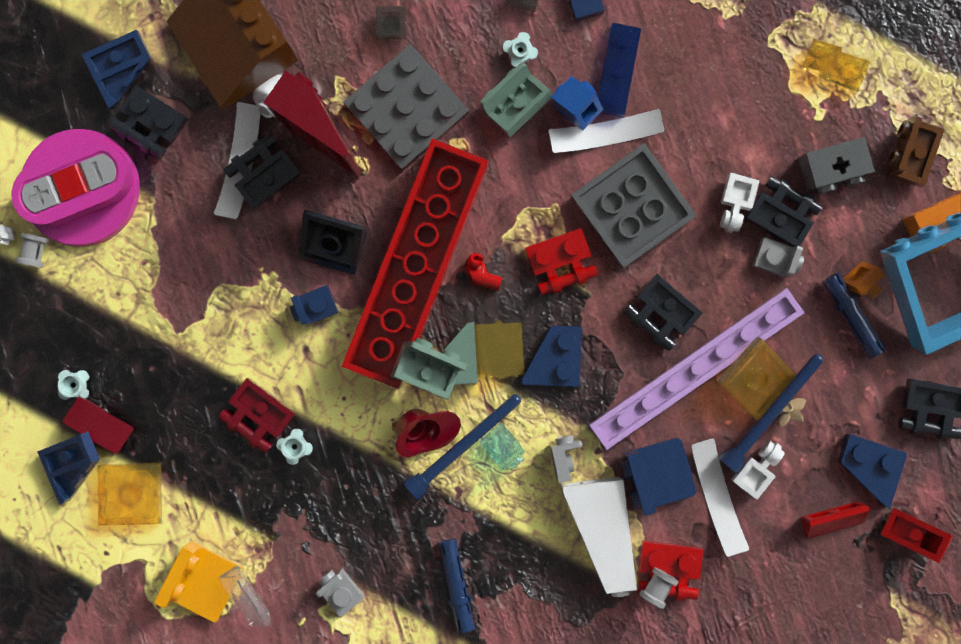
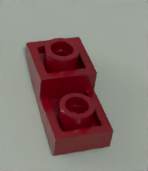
M80 395L62 420L64 424L80 434L89 432L93 442L116 455L134 429L133 426L107 413L105 409Z

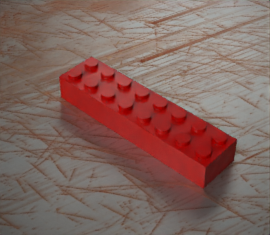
M433 138L431 139L341 367L397 389L402 387L403 382L390 377L403 342L415 341L416 338L421 339L487 172L489 160Z

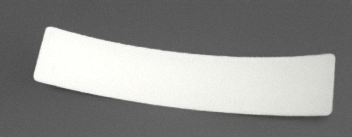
M242 102L237 103L235 130L229 164L232 163L231 159L237 154L240 157L252 148V143L257 140L260 113L256 105ZM253 162L247 166L250 171L252 169ZM240 172L231 179L227 175L225 176L222 191L214 211L215 215L237 219L244 197L234 186L244 178Z
M660 109L616 120L589 124L583 131L577 126L549 129L554 153L606 146L664 132Z
M714 438L693 444L691 447L701 486L726 556L729 557L748 551V544L725 483Z

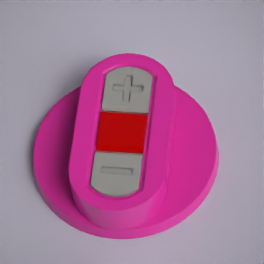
M71 129L49 136L36 146L28 156L22 172L13 183L11 198L17 213L25 220L31 222L51 240L72 247H88L111 239L128 224L138 204L140 181L133 159L120 143L97 131Z

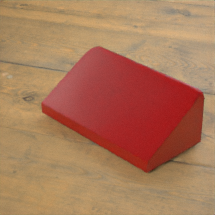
M856 501L802 516L801 521L805 536L813 538L863 524L870 510L865 504Z

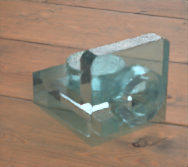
M502 422L479 440V443L502 471L507 467L513 470L524 460L522 454L526 452L525 449Z

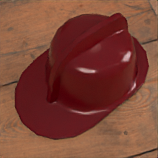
M417 408L407 411L399 420L392 423V430L397 438L396 450L402 457L407 458L448 445L459 434L461 428V421L456 413L440 411L430 414L425 410Z

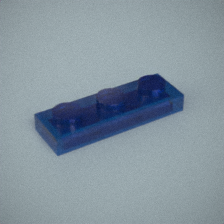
M612 23L597 96L603 108L601 114L622 118L625 116L642 28Z

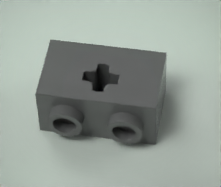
M865 137L807 152L798 158L807 192L818 190V194H824L836 190V184L846 182L847 187L866 181L865 176L875 172ZM832 165H840L841 170H833Z

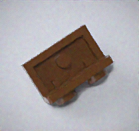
M918 114L904 120L897 132V137L900 138L897 148L892 150L887 161V165L890 166L887 176L917 187H923L927 182L944 129L922 122L923 116Z

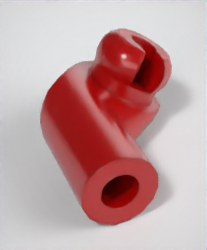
M470 254L465 261V268L471 282L499 291L502 277L487 272L483 262L484 258L481 254Z

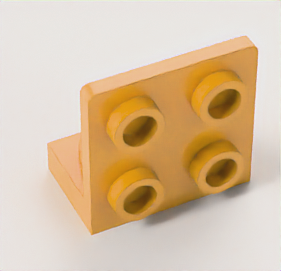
M191 541L181 548L154 603L165 609L172 602H175L216 623L225 609L244 568Z

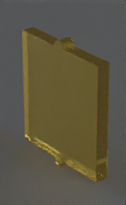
M499 320L495 321L494 324L475 325L478 378L497 376L498 379H504L505 376L524 375L521 322L502 323Z

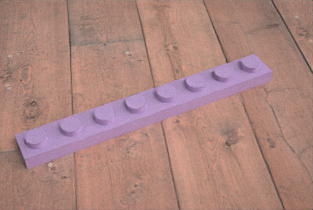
M788 288L783 289L588 425L604 448L608 450L804 314V311Z

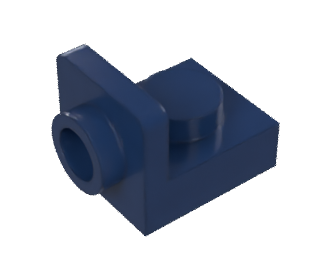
M329 285L322 286L300 296L291 297L293 305L289 306L295 322L300 321L302 326H309L340 313Z

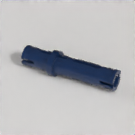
M840 272L823 280V285L835 302L834 307L836 311H840L867 357L870 359L883 353L886 347L878 338L875 330L857 303L858 297L848 289Z
M457 539L440 541L438 546L450 598L447 599L448 606L452 608L456 633L472 631L475 629L470 607L472 599L471 594L467 593Z

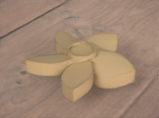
M804 398L791 400L779 414L781 427L785 426L791 418L795 422H804L800 412L805 406L806 400Z

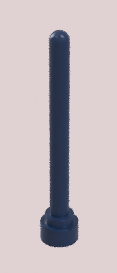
M814 354L735 448L731 447L729 450L725 449L718 459L737 474L745 465L743 464V461L746 459L744 455L823 363V357L820 354Z
M517 394L510 396L422 474L419 472L415 476L411 474L403 481L411 494L417 500L421 499L427 493L426 489L430 487L429 483L521 403L520 396Z

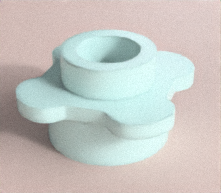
M525 32L519 33L517 38L512 41L507 40L503 44V50L508 53L511 65L517 67L521 62L525 64L530 59L534 60L538 55L537 48L531 45L529 41L530 36ZM521 47L523 48V52H518L517 49Z
M68 370L60 372L58 376V395L61 399L68 400L70 397H78L79 395L85 399L88 397L89 391L86 389V381L89 379V374L86 371L80 370L77 373H70ZM73 382L76 383V387H75V388H73V387L71 386V384H72Z
M300 429L292 430L291 435L285 439L281 438L277 442L278 450L282 451L287 463L291 465L297 464L299 458L303 455L311 454L313 450L312 444L306 442L303 437V431ZM293 444H296V445H297V449H296V450H294V449L292 448V445H293Z

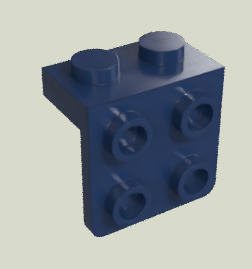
M672 438L623 453L625 461L621 462L625 479H630L633 491L629 492L634 509H639L644 516L656 513L655 507L692 497L696 494V486L681 439Z

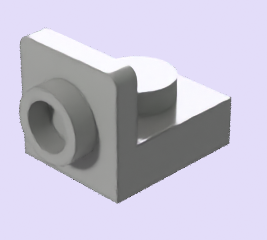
M765 237L761 238L752 266L784 278L792 277L800 271L803 265L804 256H801L803 247H791Z
M573 435L555 438L556 443L549 445L556 480L559 483L571 481L570 473L574 472L571 454L566 455L565 451L582 447L581 440L573 439Z
M343 568L336 574L331 570L318 581L321 586L315 592L319 598L321 596L325 598L340 618L365 597Z

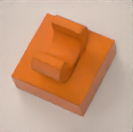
M861 261L843 277V280L850 291L864 296L869 294L874 299L882 292L877 282L885 275L879 266Z

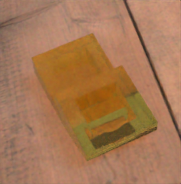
M813 39L802 68L829 82L858 92L870 61L842 52V47Z

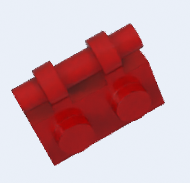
M582 228L525 247L534 276L543 273L547 275L548 281L538 284L541 295L551 292L557 294L562 292V288L576 283L580 286L588 283V279L598 276L595 265L583 268L580 260L591 257ZM571 264L572 273L560 277L557 276L555 269Z
M642 540L638 570L650 573L649 582L654 575L652 572L654 567L666 572L670 576H675L679 582L677 586H672L667 596L675 597L676 601L683 602L686 599L698 600L699 589L687 587L688 578L700 580L703 549L700 547ZM638 580L637 592L640 593L641 590H645L649 582Z

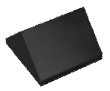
M304 210L298 259L355 275L368 230L364 226Z

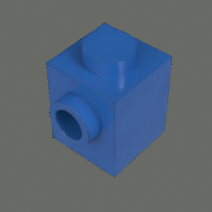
M570 76L565 83L558 86L555 93L551 96L558 113L582 131L603 111L595 89L587 81L579 82L573 76Z

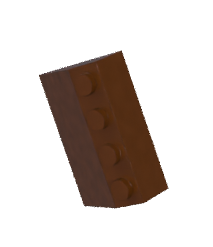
M183 0L166 21L222 110L299 61L260 0Z

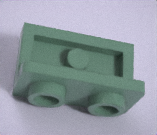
M521 62L515 69L510 70L495 88L486 93L480 101V105L487 118L511 137L551 99L552 93L550 89L531 75L527 65Z
M416 338L415 341L403 342L390 377L444 400H449L459 371H465L467 364L459 361L460 356L453 352L443 350L440 353L433 350V344L426 340Z

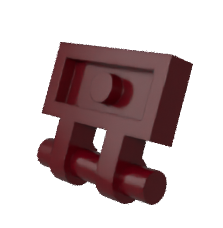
M248 377L229 400V403L238 410L233 415L224 409L218 416V419L226 424L225 428L230 432H237L245 438L250 447L253 449L258 448L267 454L273 446L264 438L267 432L278 438L297 413ZM246 416L260 425L256 431L243 423Z

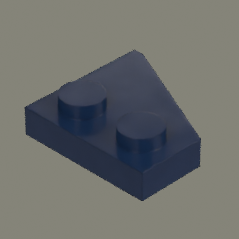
M134 30L82 54L110 109L117 106L152 60V56L138 30Z
M551 326L523 376L521 384L579 387L582 327Z
M89 432L37 451L59 505L73 498L100 460Z
M846 433L838 463L847 472H850L882 506L890 508L908 453Z

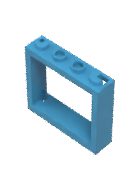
M961 213L948 216L946 221L939 225L921 228L917 235L910 238L895 240L896 244L880 251L911 347L926 355L961 339V312L927 327L906 261L961 237Z

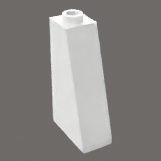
M621 477L561 484V491L606 594L611 593L613 597H623L629 595V591L637 590L623 479Z

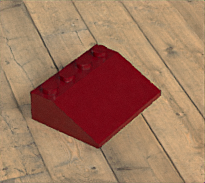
M285 70L263 103L286 130L359 179L362 172L325 109L327 105L322 101L323 98L317 94L318 90L312 86L314 83L299 72L294 76Z

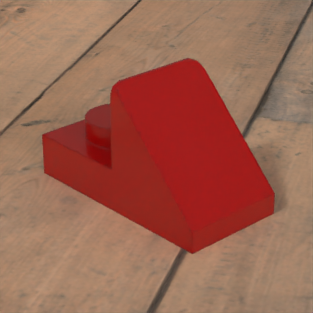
M893 508L881 532L882 536L939 564L953 538V535L896 508Z

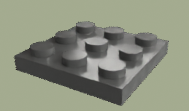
M411 44L343 101L344 105L402 171L428 149L432 138L439 140L469 114L467 107Z
M645 143L570 196L622 269L697 216Z

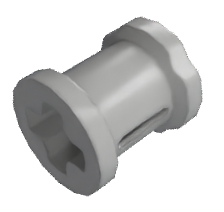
M21 233V238L23 239L19 257L15 258V262L43 268L41 259L44 246L49 243V239Z
M654 567L652 579L646 589L641 590L639 594L650 603L664 609L666 605L664 601L672 586H677L679 581L666 572Z

